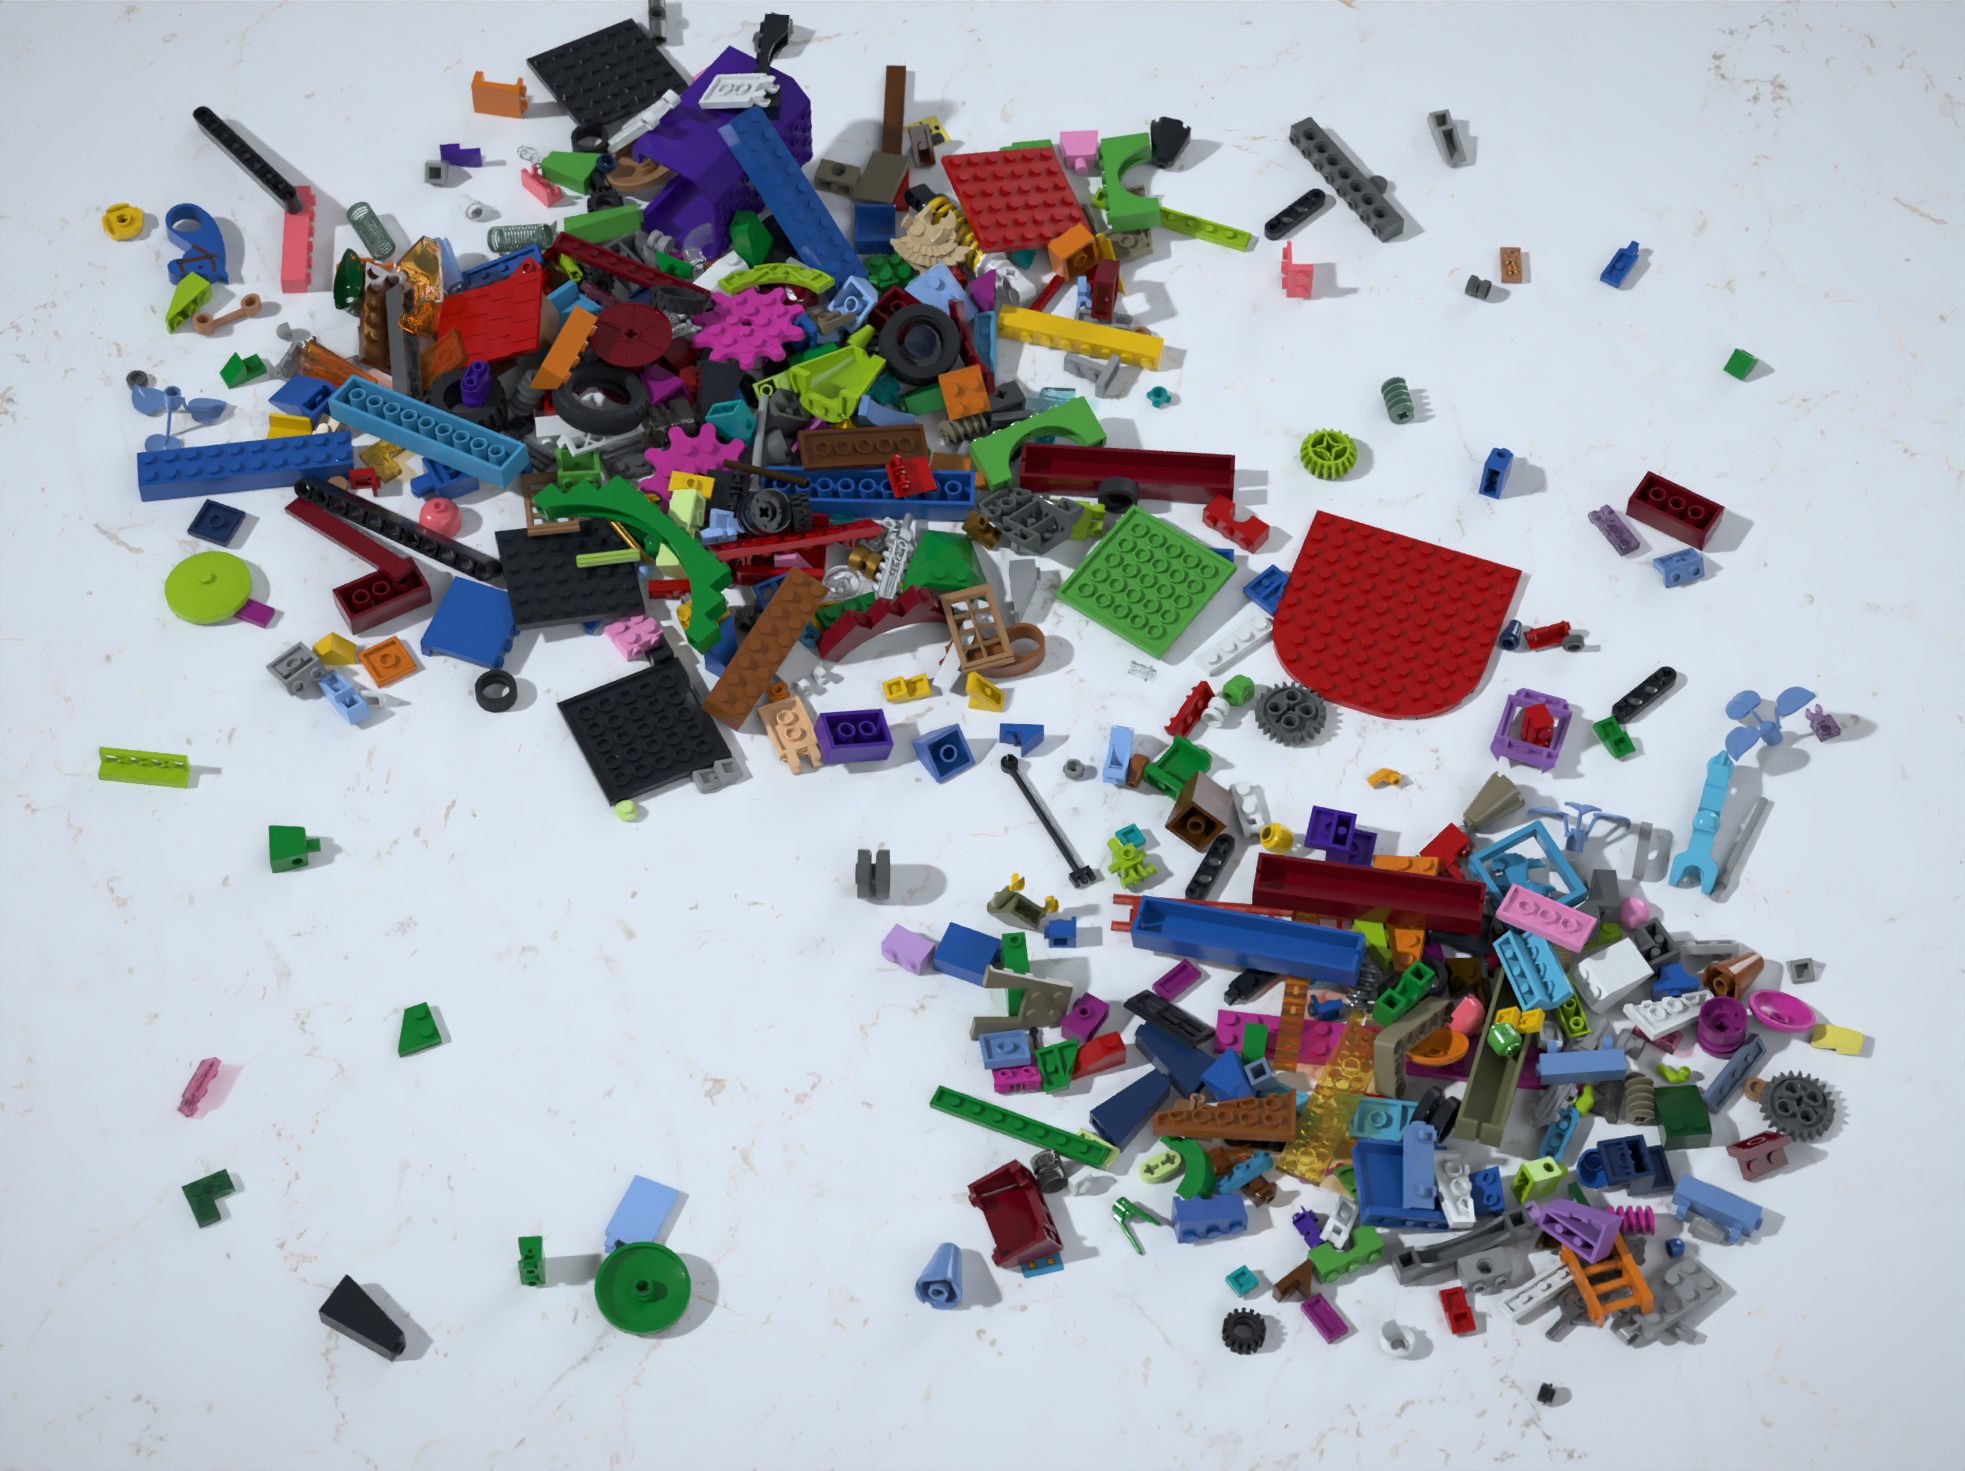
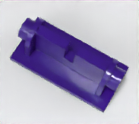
M1301 1205L1300 1207L1303 1212L1301 1214L1299 1212L1295 1213L1292 1216V1223L1301 1236L1308 1232L1311 1233L1304 1238L1310 1249H1313L1328 1242L1329 1240L1324 1241L1319 1238L1324 1227L1320 1229L1317 1225V1222L1320 1221L1312 1209L1307 1211Z

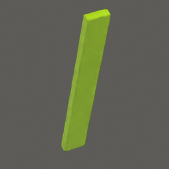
M1098 188L1091 202V207L1106 211L1104 199L1108 198H1104L1102 188ZM1159 206L1161 228L1241 252H1245L1251 240L1252 233Z

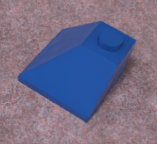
M728 615L719 625L722 640L704 654L705 670L718 677H721L738 651L731 615Z
M958 723L930 731L911 741L920 762L937 783L976 763Z
M1232 1046L1199 1076L1219 1102L1250 1096L1254 1097L1257 1092L1252 1087L1244 1069L1246 1064Z

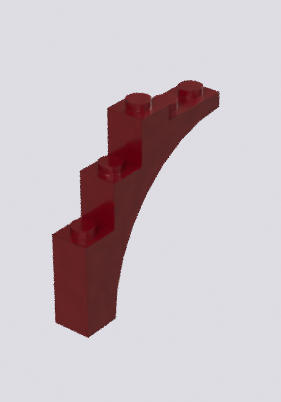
M912 584L895 601L879 597L864 613L848 609L815 641V644L823 659L838 663L849 652L864 642L892 629L925 622L947 624L941 601L931 597L930 592L925 587ZM950 605L951 610H952V613H953V616H955V614H954V612H953V611H954V608H953L952 605Z

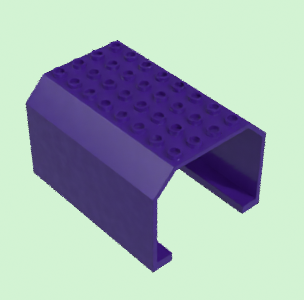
M730 45L679 97L681 102L674 109L670 108L659 119L660 123L653 130L645 132L632 146L634 162L640 164L647 157L678 173L642 211L644 222H641V231L650 235L654 230H659L664 236L673 237L675 239V249L686 251V255L701 263L716 259L728 250L733 242L729 227L737 210L754 212L758 215L766 207V203L718 131L720 127L747 108L702 109L698 103L716 75L753 74L755 67H759V65H756V58ZM770 66V76L775 77L774 84L780 85L779 89L781 91L780 121L770 120L799 167L802 168L813 157L811 100L793 77Z

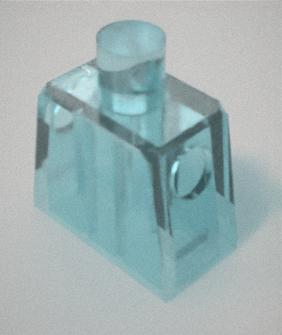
M1043 387L1039 399L1027 397L1025 409L1041 414L1054 405L1060 406L1069 399L1076 397V389Z

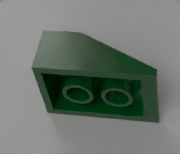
M1697 1085L1654 1088V1113L1664 1151L1708 1148L1713 1132L1708 1111Z

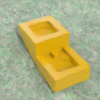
M926 673L904 680L903 676L882 682L887 702H905L932 695Z
M1517 1006L1497 1010L1493 1025L1497 1022L1501 1024L1508 1022L1513 1025L1519 1034L1540 1032L1545 1013L1541 1008L1520 1012Z

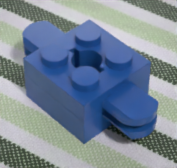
M427 457L421 458L424 474L410 480L411 492L416 498H422L434 493L437 498L443 497L453 500L480 489L478 478Z

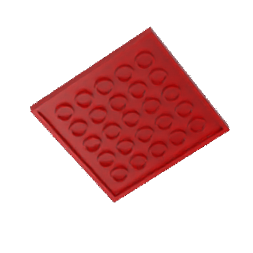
M1052 146L942 156L941 164L983 254L1048 248L1047 245L1053 239L1060 237L1068 229L1079 223L1094 236Z

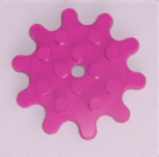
M755 286L742 290L740 294L733 295L732 297L725 296L721 292H715L711 297V304L714 306V309L703 312V314L692 315V324L700 326L704 330L693 335L690 344L695 349L703 347L712 348L713 351L709 356L710 361L724 363V361L730 358L737 359L740 368L748 371L755 367L756 359L762 356H768L773 361L785 359L786 352L781 347L782 344L787 341H801L805 338L804 330L801 327L792 325V323L803 313L806 314L800 304L783 305L782 303L786 300L787 293L780 287L765 295L758 294Z
M711 423L703 424L700 434L695 438L687 437L682 428L673 426L668 431V437L671 441V446L668 450L661 451L651 447L645 451V459L654 465L656 473L652 478L643 479L639 484V489L644 494L657 495L661 501L659 508L664 515H667L670 508L669 502L673 495L668 493L672 470L695 475L700 474L705 477L707 476V469L735 472L733 469L722 467L723 461L728 459L739 462V456L746 447L745 443L741 439H734L728 444H720L716 440V427ZM705 510L704 524H709L710 511Z

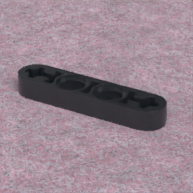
M1317 188L1311 189L1265 224V237L1275 241L1286 235L1324 206L1325 192ZM1305 207L1307 211L1301 212L1297 208ZM1285 217H1290L1293 219V221L1285 222L1282 219Z
M1668 666L1658 669L1612 706L1611 716L1614 715L1618 724L1629 722L1675 685L1676 671ZM1654 686L1657 691L1654 693L1648 692L1646 687ZM1632 698H1639L1642 703L1636 705L1630 700Z
M1220 834L1216 837L1185 890L1186 903L1198 905L1204 903L1234 852L1235 839L1230 834ZM1228 843V845L1224 847L1223 853L1220 852L1221 845ZM1218 858L1221 863L1219 865H1212L1209 863V860ZM1201 875H1208L1211 877V880L1209 882H1202L1199 877ZM1198 887L1199 896H1195V898L1191 897V895H1194L1196 893Z

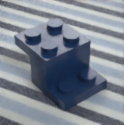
M1643 1134L1597 1141L1596 1147L1608 1187L1624 1184L1628 1197L1674 1190L1675 1184L1662 1144L1647 1147Z

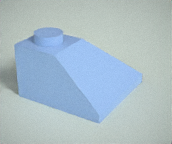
M851 275L827 308L830 311L840 310L842 315H845L848 311L855 312L856 320L844 325L851 334H854L876 305L878 292L866 279Z

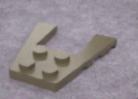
M1144 183L1126 189L1136 196L1146 198ZM1087 204L1080 205L1095 236L1096 246L1099 245L1096 235L1103 233L1105 239L1111 240L1115 258L1120 261V265L1153 254L1150 228L1115 233L1112 232L1111 228L1100 232Z
M987 965L982 982L984 988H1025L1018 1016L973 1017L969 1033L971 1040H977L978 1034L1020 1029L1027 1030L1031 1027L1037 1028L1061 1023V1020L1067 1013L1073 990L1072 983L1046 976L1044 979L1034 977V974L1027 972L1024 975L1017 974L1012 969L1003 968V970L993 969L992 965Z

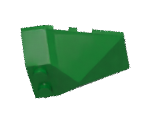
M925 530L904 574L902 593L912 584L925 588L959 591L987 583L972 542L968 539V534ZM986 596L975 598L987 602ZM975 599L970 600L971 604H973Z

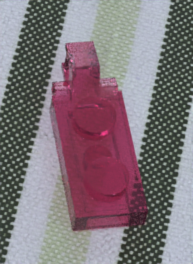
M217 1057L201 1060L181 1096L183 1100L177 1110L186 1118L192 1117L198 1110L200 1099L206 1095L210 1081L218 1074V1067L222 1061Z

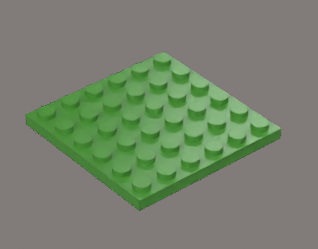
M1133 504L1055 592V598L1159 661L1237 571V565Z

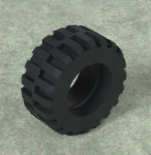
M464 367L462 370L458 368L452 369L450 373L445 372L441 375L440 379L437 378L432 383L433 386L429 387L425 399L426 404L499 434L503 431V424L508 420L506 393L499 379L493 378V374L490 373L492 385L482 404L483 407L472 413L461 414L451 411V408L463 402L460 383L468 367Z

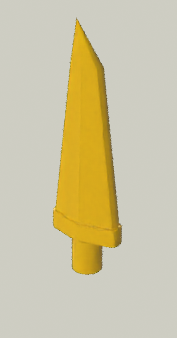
M1103 233L1097 234L1096 239L1099 244L1097 252L1100 258L1116 260L1111 240L1105 239ZM1119 272L1118 291L1126 296Z

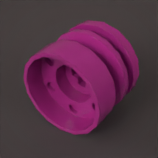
M1718 996L1707 1000L1701 1006L1696 1038L1698 1045L1705 1053L1717 1058L1732 1057L1745 1042L1748 1014L1742 1003L1732 997Z

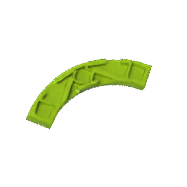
M773 263L754 266V269L744 272L741 270L720 279L718 286L731 296L747 288L768 283L800 285L821 294L835 285V280L817 269L810 270L802 268V265Z

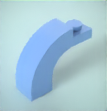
M1112 725L1107 759L1102 773L1104 783L1125 785L1135 728Z

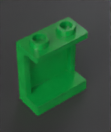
M1176 734L1173 737V744L1154 765L1149 763L1144 768V781L1177 801L1185 783L1199 770L1206 775L1211 769L1212 756L1206 750L1193 745L1187 738H1182Z

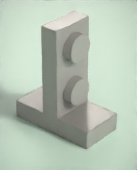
M1067 352L1064 357V371L1091 382H1096L1095 397L1103 399L1120 370V356L1112 354L1106 365Z

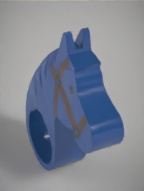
M182 203L172 207L167 212L165 218L167 237L172 244L185 253L181 259H174L167 265L171 284L177 286L187 275L194 272L210 284L218 281L229 285L226 272L225 246L222 234L215 220L208 212L195 204ZM192 219L199 222L202 227L197 231L180 232L175 230L173 225L180 220Z

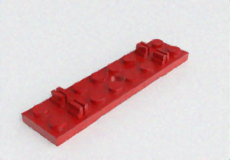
M864 519L797 533L790 532L753 539L704 545V549L706 551L711 550L721 563H728L730 559H734L744 566L745 563L751 565L750 559H752V555L758 554L760 557L771 556L772 552L790 553L795 548L810 550L814 548V545L822 544L823 547L835 545L834 542H838L846 549L850 547L855 548L857 538L871 540L875 539L876 535H882V526L872 519Z

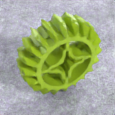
M1333 427L1330 431L1323 428L1321 432L1316 429L1314 434L1309 433L1307 438H1304L1300 447V460L1303 462L1304 469H1308L1309 474L1315 473L1316 478L1323 476L1324 480L1327 477H1331L1334 480L1335 476L1342 478L1343 474H1348L1350 469H1353L1357 460V448L1354 445L1353 439H1349L1348 433L1342 435L1341 429L1335 432Z

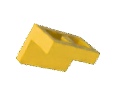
M269 413L270 428L266 439L311 435L313 432L310 418Z

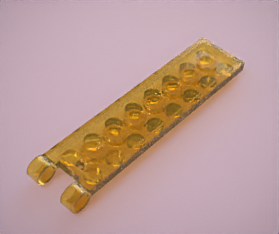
M1356 1008L1352 1010L1295 1126V1142H1287L1276 1164V1171L1320 1187L1374 1076V1041L1378 1033L1361 1027L1365 1012Z

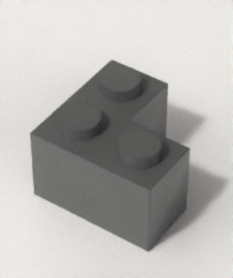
M778 388L768 400L764 432L768 433L779 426L783 437L795 439L798 431H802L809 423V420L795 392Z
M1657 917L1637 926L1634 941L1639 947V952L1654 971V974L1646 980L1657 976L1659 966L1679 963L1681 950Z

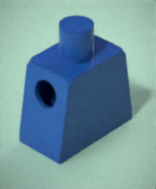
M1492 449L1484 464L1479 494L1499 500L1510 475L1514 456L1509 449ZM1493 475H1498L1497 482L1492 480L1491 477Z

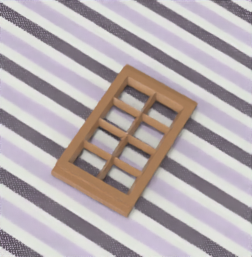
M552 471L521 475L528 537L580 531L578 517H571V521L555 522V520H552L550 523L534 525L535 519L545 518L538 512L533 513L532 508H535L533 501H531V496L537 495L544 488L530 490V485L546 483V486H548L552 482H557V473Z
M990 583L939 596L964 675L1015 662ZM986 596L989 607L973 610L970 600ZM966 601L969 612L953 616L950 605ZM991 611L994 622L978 626L975 615ZM971 616L974 627L958 631L955 620ZM996 626L999 637L983 641L980 630ZM976 632L979 643L963 647L960 635ZM1001 642L1004 653L988 657L985 646ZM981 647L984 658L968 662L965 651Z

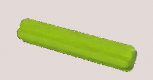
M638 548L577 555L576 564L578 568L639 561L640 551Z

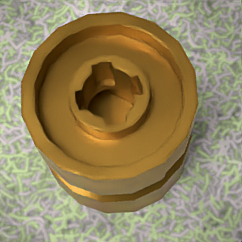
M858 544L849 556L847 569L858 575L863 573L865 578L876 582V573L881 574L882 571L878 567L879 563L884 562L885 558L882 554L878 552L871 553L869 548Z

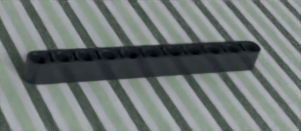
M316 476L300 479L294 484V491L298 497L481 582L495 579L502 573L501 564L496 559Z

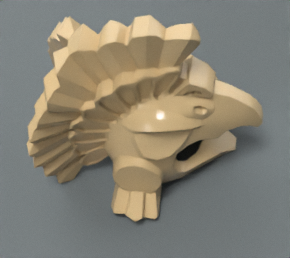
M932 205L924 207L914 218L908 213L900 227L907 231V236H902L899 239L891 238L890 244L899 254V257L908 262L909 266H912L914 270L924 273L940 261H943L948 269L949 267H956L957 263L965 262V255L969 254L971 249L968 246H959L955 243L958 241V236L955 232L957 220L951 210H948V216L941 218L937 225H932Z

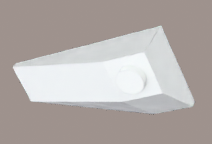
M734 251L717 260L693 282V284L711 291V296L706 302L703 312L714 308L711 304V297L715 292H721L725 296L732 297L718 286L720 279L739 270L742 272L750 270L747 263ZM755 286L757 293L760 292L759 286ZM675 313L681 319L692 317V315Z

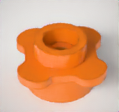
M778 682L773 686L769 685L766 687L765 692L769 694L771 703L791 696L790 692L786 690L784 682Z

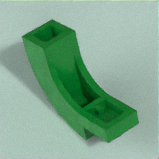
M1161 1136L1159 1141L1169 1149L1182 1155L1186 1162L1185 1175L1175 1193L1184 1200H1193V1196H1200L1201 1200L1209 1199L1215 1181L1214 1165L1209 1153L1192 1137H1184L1183 1139L1178 1136Z

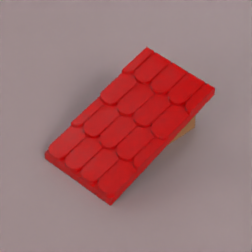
M539 270L518 275L512 279L495 282L489 286L443 298L439 306L437 354L434 365L435 378L440 379L442 374L445 372L450 373L452 369L458 368L462 370L477 360L485 361L490 365L525 354L547 352L559 333L560 312L543 293L544 272Z

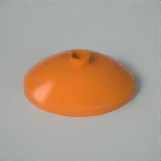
M1440 1027L1406 1052L1405 1058L1426 1067L1445 1066L1460 1060L1466 1055L1469 1050V1041L1459 1031Z

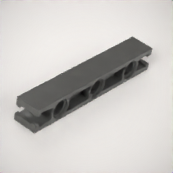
M398 283L386 292L392 389L422 402L423 388L415 290L410 288L403 293L404 285Z

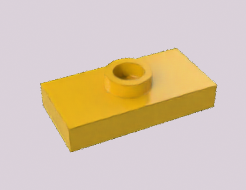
M672 470L668 493L673 494L674 490L697 489L706 500L711 501L715 478Z

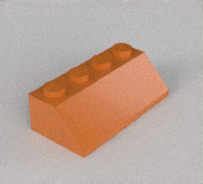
M575 305L529 387L533 389H558L562 382L564 384L567 383L572 374L569 372L570 367L575 368L580 359L577 354L579 351L581 353L584 352L589 343L586 341L587 336L591 338L597 329V326L594 324L598 317Z

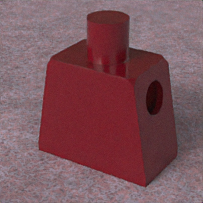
M678 336L672 339L667 351L655 360L654 363L678 377L681 369L690 365L697 366V360L701 359V352L704 351V347L695 349L684 336Z

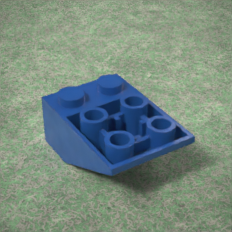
M296 374L270 397L268 402L288 415L310 418L312 430H314L323 413L331 416L328 399L338 388L326 380Z

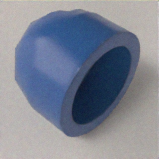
M1672 1238L1665 1241V1249L1671 1259L1679 1257L1684 1253L1685 1245L1682 1240Z

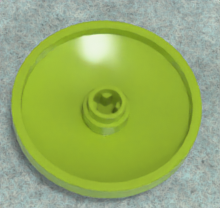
M221 551L202 552L184 559L170 572L165 583V597L171 611L180 619L195 624L216 623L233 616L244 606L252 592V578L246 564L238 557Z

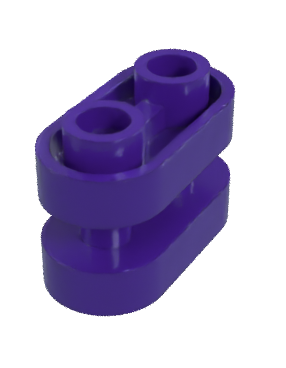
M482 360L472 362L460 383L462 401L467 408L474 409L480 407L491 388L490 367L487 362Z

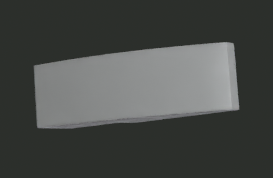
M1449 109L1430 112L1427 122L1434 142L1446 165L1466 162L1467 159L1456 124H1453Z

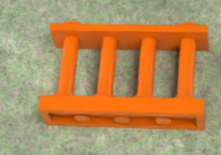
M1619 1231L1611 1249L1613 1259L1581 1268L1577 1261V1258L1581 1257L1579 1254L1563 1243L1561 1251H1559L1561 1263L1567 1266L1588 1307L1590 1319L1592 1321L1595 1320L1599 1329L1604 1327L1605 1314L1634 1305L1640 1307L1643 1315L1653 1312L1654 1297ZM1614 1268L1620 1269L1622 1273V1278L1592 1287L1586 1278ZM1622 1287L1630 1288L1632 1292L1630 1297L1600 1305L1596 1298V1295Z

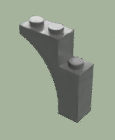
M1593 869L1591 894L1581 906L1575 909L1597 918V923L1587 941H1598L1601 923H1618L1621 903L1616 870Z

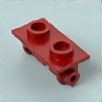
M1562 620L1560 623L1536 629L1530 628V631L1523 632L1530 650H1535L1562 643L1563 638L1570 635L1568 630L1571 629L1569 622Z

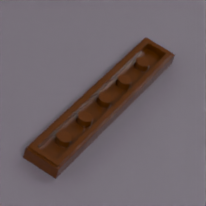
M886 65L881 151L884 153L902 155L906 66Z

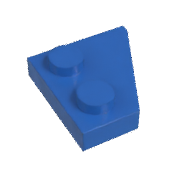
M803 313L793 325L804 330L805 338L801 341H788L798 353L817 347L818 328Z
M1272 564L1243 588V594L1274 617L1289 576Z

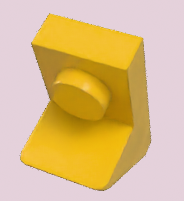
M977 672L969 673L965 690L970 695L968 708L1001 712L1005 693Z

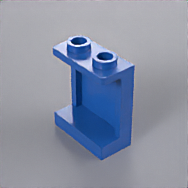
M855 204L854 252L856 255H876L879 253L890 255L895 253L894 247L890 244L891 238L895 239V204Z

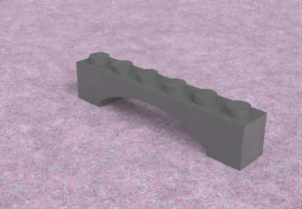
M1525 1205L1503 1212L1501 1216L1488 1224L1459 1237L1427 1246L1414 1247L1412 1245L1391 1253V1267L1399 1284L1403 1285L1455 1266L1458 1258L1500 1246L1504 1248L1532 1238L1534 1225Z

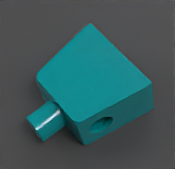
M743 399L712 405L705 420L707 423L713 424L716 427V431L726 441L730 442L734 439H741L744 441L745 446H749L754 442L755 437L752 435V432L757 425V421Z

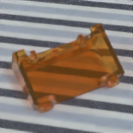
M423 235L396 263V271H403L407 276L405 279L406 283L414 286L415 307L407 315L403 314L398 319V324L402 329L425 338H432L438 332L443 304L442 256L439 243Z

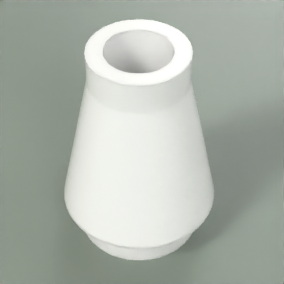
M462 194L459 197L458 202L461 204L468 219L477 221L482 218L484 207L480 202L468 194Z

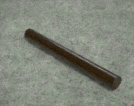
M728 459L723 461L722 467L733 470L737 468L743 469V472L801 486L807 485L808 478Z

